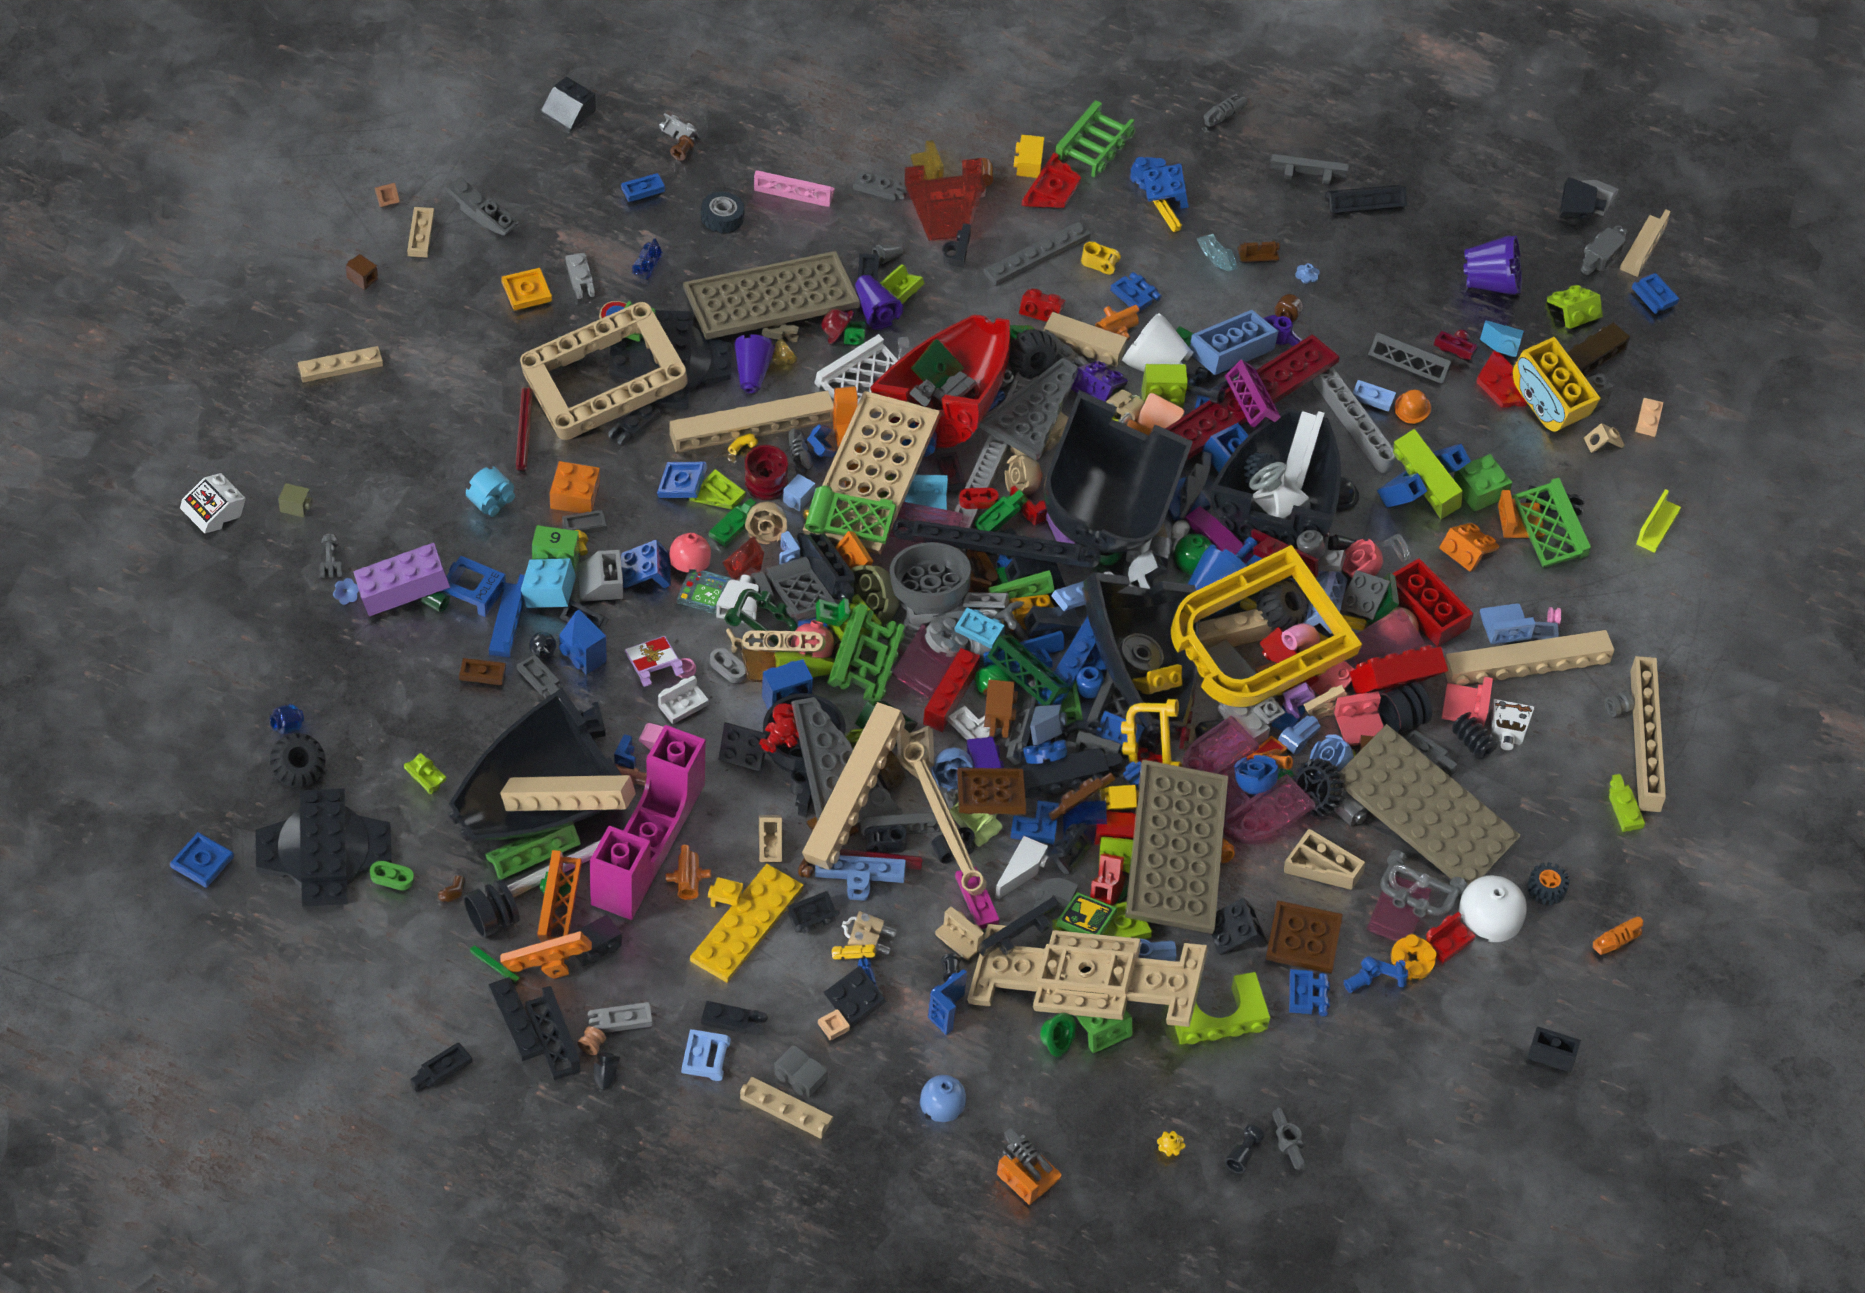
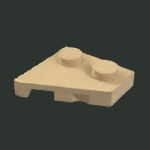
M1340 685L1305 703L1304 706L1310 716L1320 719L1325 716L1335 715L1334 710L1337 698L1349 695L1344 687Z

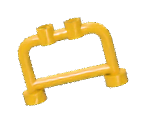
M1168 699L1167 703H1138L1129 708L1126 721L1121 723V733L1127 734L1128 742H1123L1122 752L1123 755H1128L1130 763L1133 761L1135 764L1138 763L1136 713L1160 712L1163 764L1182 767L1180 761L1171 762L1169 717L1178 716L1179 704L1177 699Z

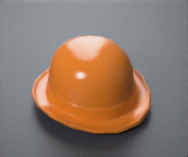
M1415 389L1400 395L1396 399L1394 406L1395 413L1399 419L1411 424L1425 420L1431 413L1432 408L1426 395Z

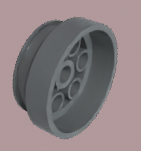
M929 542L907 547L894 557L890 565V580L894 595L900 599V605L906 611H908L907 607L912 609L914 615L938 614L933 615V617L946 615V613L953 611L962 604L970 588V562L960 550L947 544Z

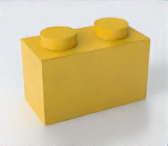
M1021 134V141L1016 142L1015 151L1019 156H1015L1013 166L1017 168L1016 176L1038 177L1041 169L1044 137Z
M1135 785L1109 786L1101 789L1102 811L1129 810L1137 807L1139 791L1136 790Z

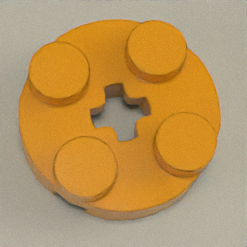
M1410 934L1394 944L1390 958L1392 965L1395 966L1398 960L1405 961V968L1408 970L1407 980H1412V978H1419L1420 980L1432 972L1435 965L1436 951L1426 940ZM1409 954L1416 955L1419 961H1409Z

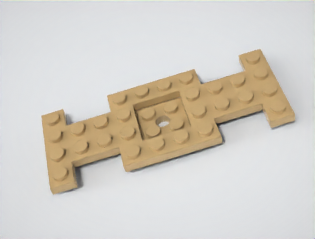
M988 924L984 940L1006 926ZM1053 930L1050 943L1046 944L1045 949L1014 946L1013 951L1006 956L999 948L984 957L980 954L967 1000L969 1004L991 1006L996 987L1037 991L1033 1003L1034 1011L1068 1013L1070 1015L1123 1020L1127 1001L1169 1005L1166 1018L1167 1025L1190 1027L1208 949L1207 945L1184 943L1180 962L1138 958L1141 948V940L1138 938ZM1088 966L1092 968L1087 973L1080 972V970L1084 967Z

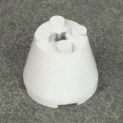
M1158 313L1141 331V334L1134 344L1130 346L1122 361L1128 366L1144 372L1145 364H1187L1186 361L1190 359L1194 352L1188 347L1168 320Z

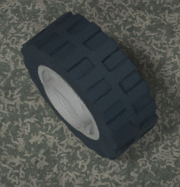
M719 191L708 194L703 199L701 206L702 223L714 232L729 233L730 231H735L741 227L744 220L745 207L741 201L742 199L730 192Z

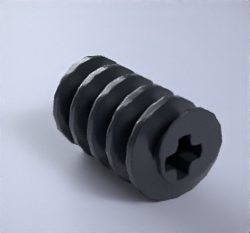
M1467 712L1457 718L1452 726V732L1457 735L1464 746L1468 747V750L1473 753L1475 758H1484L1491 754L1498 747L1499 743L1498 741L1492 742L1493 736H1486L1488 730L1482 729L1483 725L1481 723L1476 724L1477 718H1470L1472 712Z

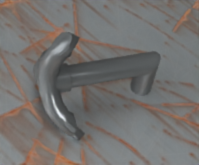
M1024 601L1010 603L1004 610L993 616L997 620L1004 619L1009 628L1013 629L1019 636L1020 642L1030 640L1031 638L1015 619L1012 612L1024 605Z

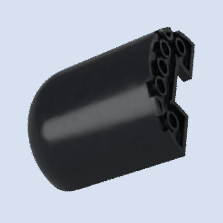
M1079 390L1045 478L1043 492L1046 510L1058 530L1076 544L1083 547L1097 548L1099 552L1121 553L1134 550L1150 541L1162 527L1193 441L1157 425H1154L1149 435L1137 431L1112 419L1117 409L1116 406Z

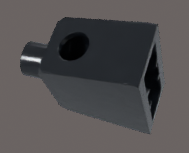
M1568 177L1564 183L1559 218L1590 219L1594 210L1605 211L1607 200L1596 198L1597 187Z

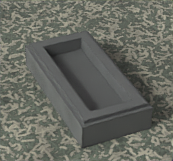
M603 510L562 516L564 529L581 530L586 534L607 530V522Z

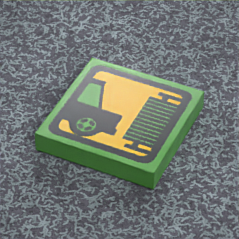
M1076 892L1057 920V927L1069 932L1102 935L1116 915L1117 908Z

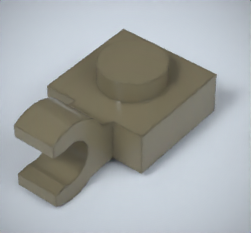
M787 323L763 328L762 336L782 340L784 336L791 342H797L799 327L794 325L788 326Z

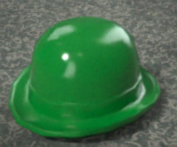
M1060 1013L1054 1018L1048 1019L1041 1027V1041L1055 1057L1062 1056L1067 1052L1073 1042L1076 1033V1022L1073 1015Z

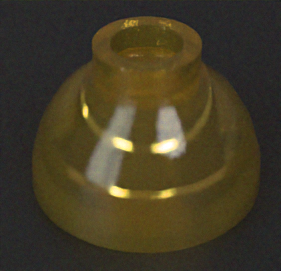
M779 339L776 342L772 360L777 366L780 364L791 365L797 362L796 355L783 339Z

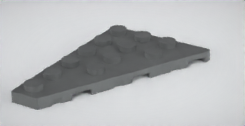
M1064 358L1060 359L988 413L979 427L1032 459L1039 460L1077 376L1078 366Z
M815 697L796 700L791 703L818 822L853 752V748L843 733L832 723L829 715L822 710ZM878 778L876 785L868 793L866 805L861 807L858 813L859 817L856 824L867 817L903 814L902 809H899L890 797L891 795L882 787Z

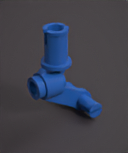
M1368 956L1362 960V969L1359 970V973L1343 981L1346 990L1352 993L1365 984L1370 985L1374 977H1378L1383 973L1396 978L1398 986L1402 988L1404 985L1407 986L1408 970L1405 968V961L1398 960L1395 966Z

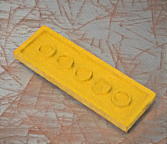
M766 863L743 891L737 906L732 905L692 953L690 961L728 983L785 913V907L791 905L802 892L804 885Z

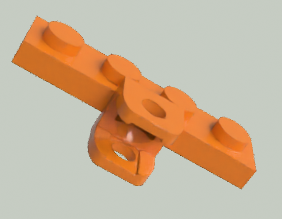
M580 931L501 954L500 962L512 973L542 965L541 970L550 978L555 979L569 974V968L564 963V960H568L569 956L579 955L582 952L592 950V942Z

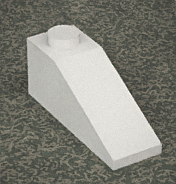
M1023 836L996 885L995 898H1002L1035 877L1041 867L1045 868L1049 860L1047 855L1048 846Z

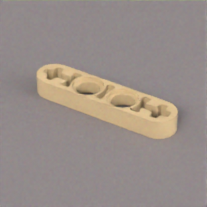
M751 630L746 632L742 639L744 647L752 651L820 652L826 644L824 636L820 633L801 631ZM754 635V638L763 639V643L755 642L752 646L751 643H748V640L752 639ZM773 635L779 638V643L775 647H771L768 643L769 638ZM806 635V640H813L814 636H816L820 643L816 644L815 648L812 644L805 643V648H803V636ZM798 636L800 640L799 645L794 648L789 645L790 638Z

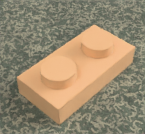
M1648 398L1643 399L1635 432L1655 437L1663 402Z

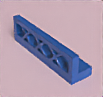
M519 575L517 584L505 583L489 646V655L508 658L511 656L524 604L521 587L525 575Z

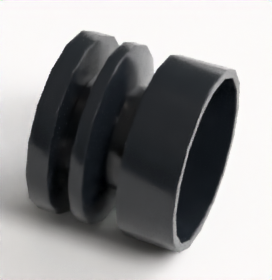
M1410 681L1400 685L1398 689L1392 688L1380 693L1381 700L1378 708L1380 717L1384 725L1387 724L1398 734L1431 721L1432 706L1430 699L1422 685L1417 681Z
M500 879L495 880L493 886L491 884L485 885V894L480 889H476L465 894L463 897L469 919L477 933L483 938L498 932V923L503 928H507L510 923L515 924L520 920L515 899L506 884Z

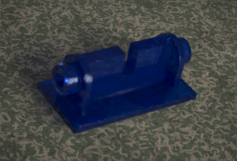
M653 238L652 242L644 244L639 254L640 259H637L632 266V273L634 275L644 274L646 280H648L663 253L656 238Z

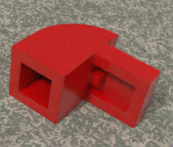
M1106 853L1100 855L1099 874L1097 878L1092 880L1091 898L1111 906L1118 901L1125 881V876H1122L1124 857Z

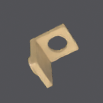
M1602 423L1584 437L1591 453L1597 451L1606 442H1610L1620 448L1625 446L1617 429ZM1598 434L1600 440L1596 445H1593L1592 438Z

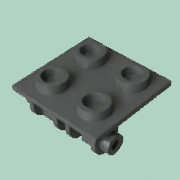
M1356 570L1343 598L1341 609L1348 611V613L1354 616L1360 615L1374 620L1390 581Z

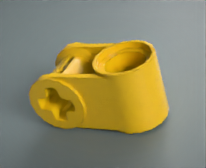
M1087 242L1083 248L1081 262L1085 267L1109 275L1114 273L1115 264L1120 261L1121 255L1115 249L1105 247L1096 242Z

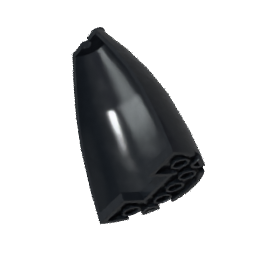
M1288 408L1280 413L1281 417L1276 422L1270 419L1236 448L1225 463L1212 485L1211 503L1213 510H1216L1220 517L1221 524L1239 536L1241 542L1244 543L1248 537H1251V530L1253 529L1289 546L1292 545L1296 549H1298V536L1307 530H1316L1322 534L1323 538L1327 535L1335 515L1341 482L1340 454L1328 418L1323 417L1301 489L1309 497L1311 509L1294 505L1290 520L1257 512L1252 508L1253 494L1258 490L1249 488V483L1245 482L1247 477H1244V473L1247 470L1244 469V466H1248L1246 461L1247 459L1251 460L1249 456L1254 455V453L1275 455V458L1279 460L1278 462H1283L1286 465L1301 411Z
M1093 573L1083 582L1082 593L1089 623L1101 659L1113 683L1129 707L1138 703H1167L1168 699H1177L1179 704L1178 716L1169 717L1170 735L1176 734L1178 729L1186 726L1193 702L1198 670L1193 660L1187 657L1185 650L1176 651L1171 638V626L1180 603L1189 594L1196 591L1195 585L1162 581L1148 589L1129 586L1130 581L1127 576ZM1199 620L1193 624V630L1198 639ZM1135 633L1153 638L1163 650L1164 659L1159 669L1177 664L1181 665L1182 686L1154 692L1153 694H1143L1140 690H1137L1118 650L1123 640ZM1160 712L1136 713V716L1147 728L1149 734L1161 732Z
M561 688L537 704L505 730L481 755L450 801L451 812L448 815L455 825L457 823L462 828L460 833L466 842L470 840H503L542 834L562 829L605 810L506 811L500 792L510 778L622 776L611 758L608 757L606 759L587 731L586 721L564 689Z

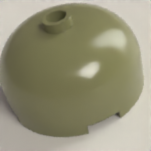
M859 565L852 568L851 571L855 578L853 586L854 596L858 594L866 605L874 611L873 613L881 621L882 626L886 625L893 619L900 604V599L894 595L890 572L874 565Z

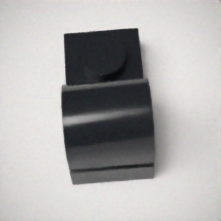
M963 223L962 230L958 229L956 241H948L943 245L942 255L946 264L964 268L971 236L970 224ZM949 251L957 252L953 256L947 254Z
M795 768L791 772L790 790L797 796L795 806H798V816L807 817L812 802L806 769L800 770V768Z

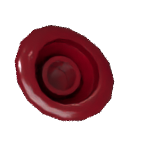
M833 309L825 315L822 320V329L829 336V344L835 343L853 318V311L846 313L839 309Z

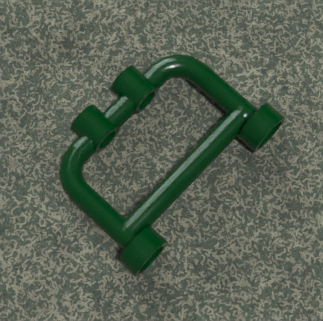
M754 589L743 590L739 594L734 608L728 609L724 617L726 623L731 626H739L741 621H743L754 630L769 631L742 611L747 598L751 597L756 601V605L759 608L767 609L773 613L775 620L784 621L789 626L790 631H795L798 628L796 621L787 614V605L779 603L776 606L771 602L772 595L769 592L761 591L759 593ZM773 635L769 638V641L777 646L779 638Z

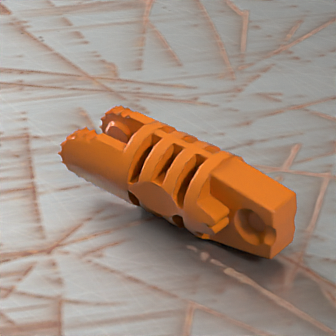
M1638 916L1605 932L1593 941V948L1602 955L1642 935L1643 919Z

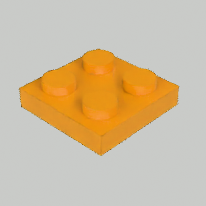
M540 268L501 277L513 311L552 302V295Z

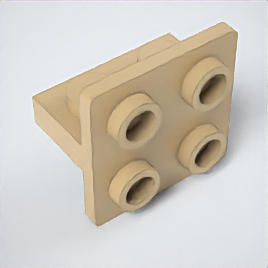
M926 726L909 733L903 728L896 737L898 749L896 757L899 759L901 766L919 779L915 767L905 760L903 750L907 744L919 742L928 753L926 761L928 767L935 766L933 729ZM916 748L912 750L909 759H918L922 754V749Z

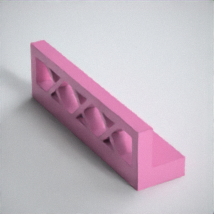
M757 170L754 174V191L830 207L834 196L835 188Z

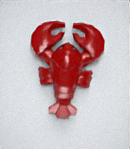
M786 703L778 704L773 709V718L776 724L771 722L766 726L765 731L771 733L768 739L761 738L759 742L762 745L761 748L772 753L776 752L775 746L786 743L788 747L798 744L796 738H799L792 705Z

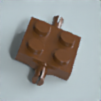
M1109 773L1101 779L1097 778L1093 781L1090 778L1079 787V791L1075 793L1074 790H1071L1062 796V802L1058 805L1059 807L1048 813V815L1054 821L1098 792L1101 788L1104 789L1105 786L1115 781V778Z

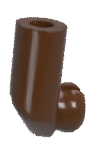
M459 875L455 876L452 886L438 892L439 900L441 902H451L459 899L463 892L465 878Z

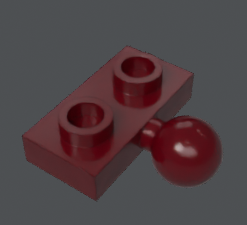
M1463 329L1456 331L1454 335L1441 331L1433 344L1442 351H1449L1462 359L1469 360L1473 357L1478 345L1468 342L1470 338L1469 333Z

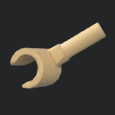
M728 628L726 632L732 642L731 651L736 653V645L741 646L742 650H744L742 639L736 638L732 630Z

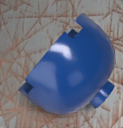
M1254 755V759L1250 760L1244 757L1237 761L1234 766L1238 786L1244 792L1255 796H1260L1273 789L1278 780V764L1276 765V761L1268 756Z

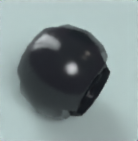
M539 632L531 638L529 648L533 655L545 659L551 657L555 652L556 641L551 634Z

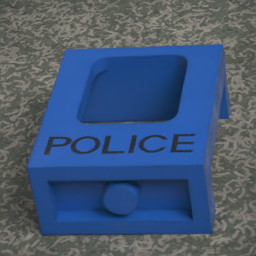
M460 556L456 562L451 564L449 573L446 575L450 588L441 591L476 605L478 614L486 617L504 591L506 576L504 573ZM465 568L484 575L478 587L473 591L456 585Z

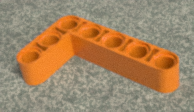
M856 386L834 389L833 427L838 449L857 408ZM861 446L856 449L857 453H862ZM851 464L848 469L855 470L859 465ZM844 481L845 487L851 484L850 481ZM864 486L860 488L859 492L866 493L869 491V487Z

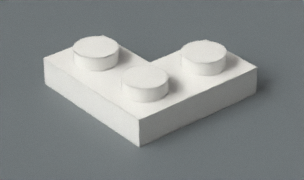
M966 706L948 716V722L966 740L992 737L989 736L990 727H984L985 716L978 719ZM996 728L994 737L1002 732L1001 728Z

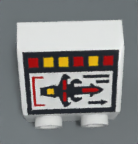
M222 473L204 477L182 499L180 509L204 533H209L222 529L223 522L240 518L246 498Z

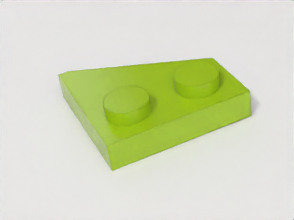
M715 469L703 480L698 497L689 498V500L732 510L746 497V492Z

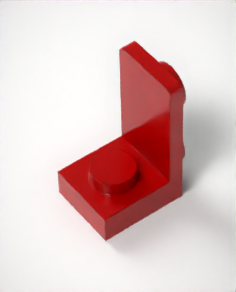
M1016 486L1011 487L1010 496L1019 490ZM1028 499L1021 507L1020 511L1024 517L1035 526L1046 520L1047 510L1044 500L1034 505Z

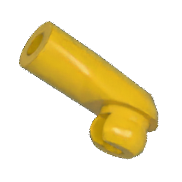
M751 433L740 436L728 447V451L730 454L736 455L746 444L750 448L756 446L758 439Z

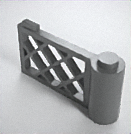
M807 557L765 569L764 574L770 587L775 588L787 605L786 611L791 618L801 619L816 614V603L819 599L836 603L811 569ZM808 578L811 579L810 582H804V581H802V580H805V579H808ZM790 585L791 587H790V588H784V587H782V586ZM797 587L805 588L804 591L795 590ZM811 589H813V590H818L819 592H818V593H812V592H809V591H810ZM791 595H793V596H798L799 598H798V599H792V598H790V597H791ZM805 598L813 599L812 602L803 601ZM799 606H800V607H806V608H807V609L798 611Z

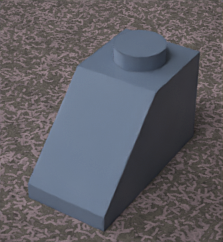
M1061 705L1035 707L1030 725L1033 746L1062 734L1064 725H1067V716L1065 712L1062 713Z

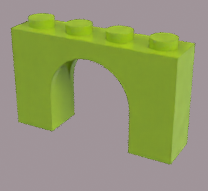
M1256 972L1235 975L1233 977L1231 989L1238 1010L1228 1017H1211L1201 1011L1195 1002L1190 1027L1174 1025L1180 1045L1186 1043L1195 1044L1204 1040L1214 1041L1221 1037H1237L1244 1033H1260L1267 1030L1270 1015Z

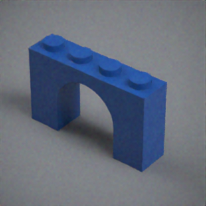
M1462 444L1433 452L1448 473L1456 472L1471 462ZM1404 471L1380 487L1377 492L1386 508L1414 501L1427 492V489L1418 473L1409 475L1407 471Z

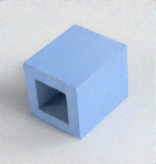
M797 474L784 488L783 502L787 506L801 511L813 498L815 483Z

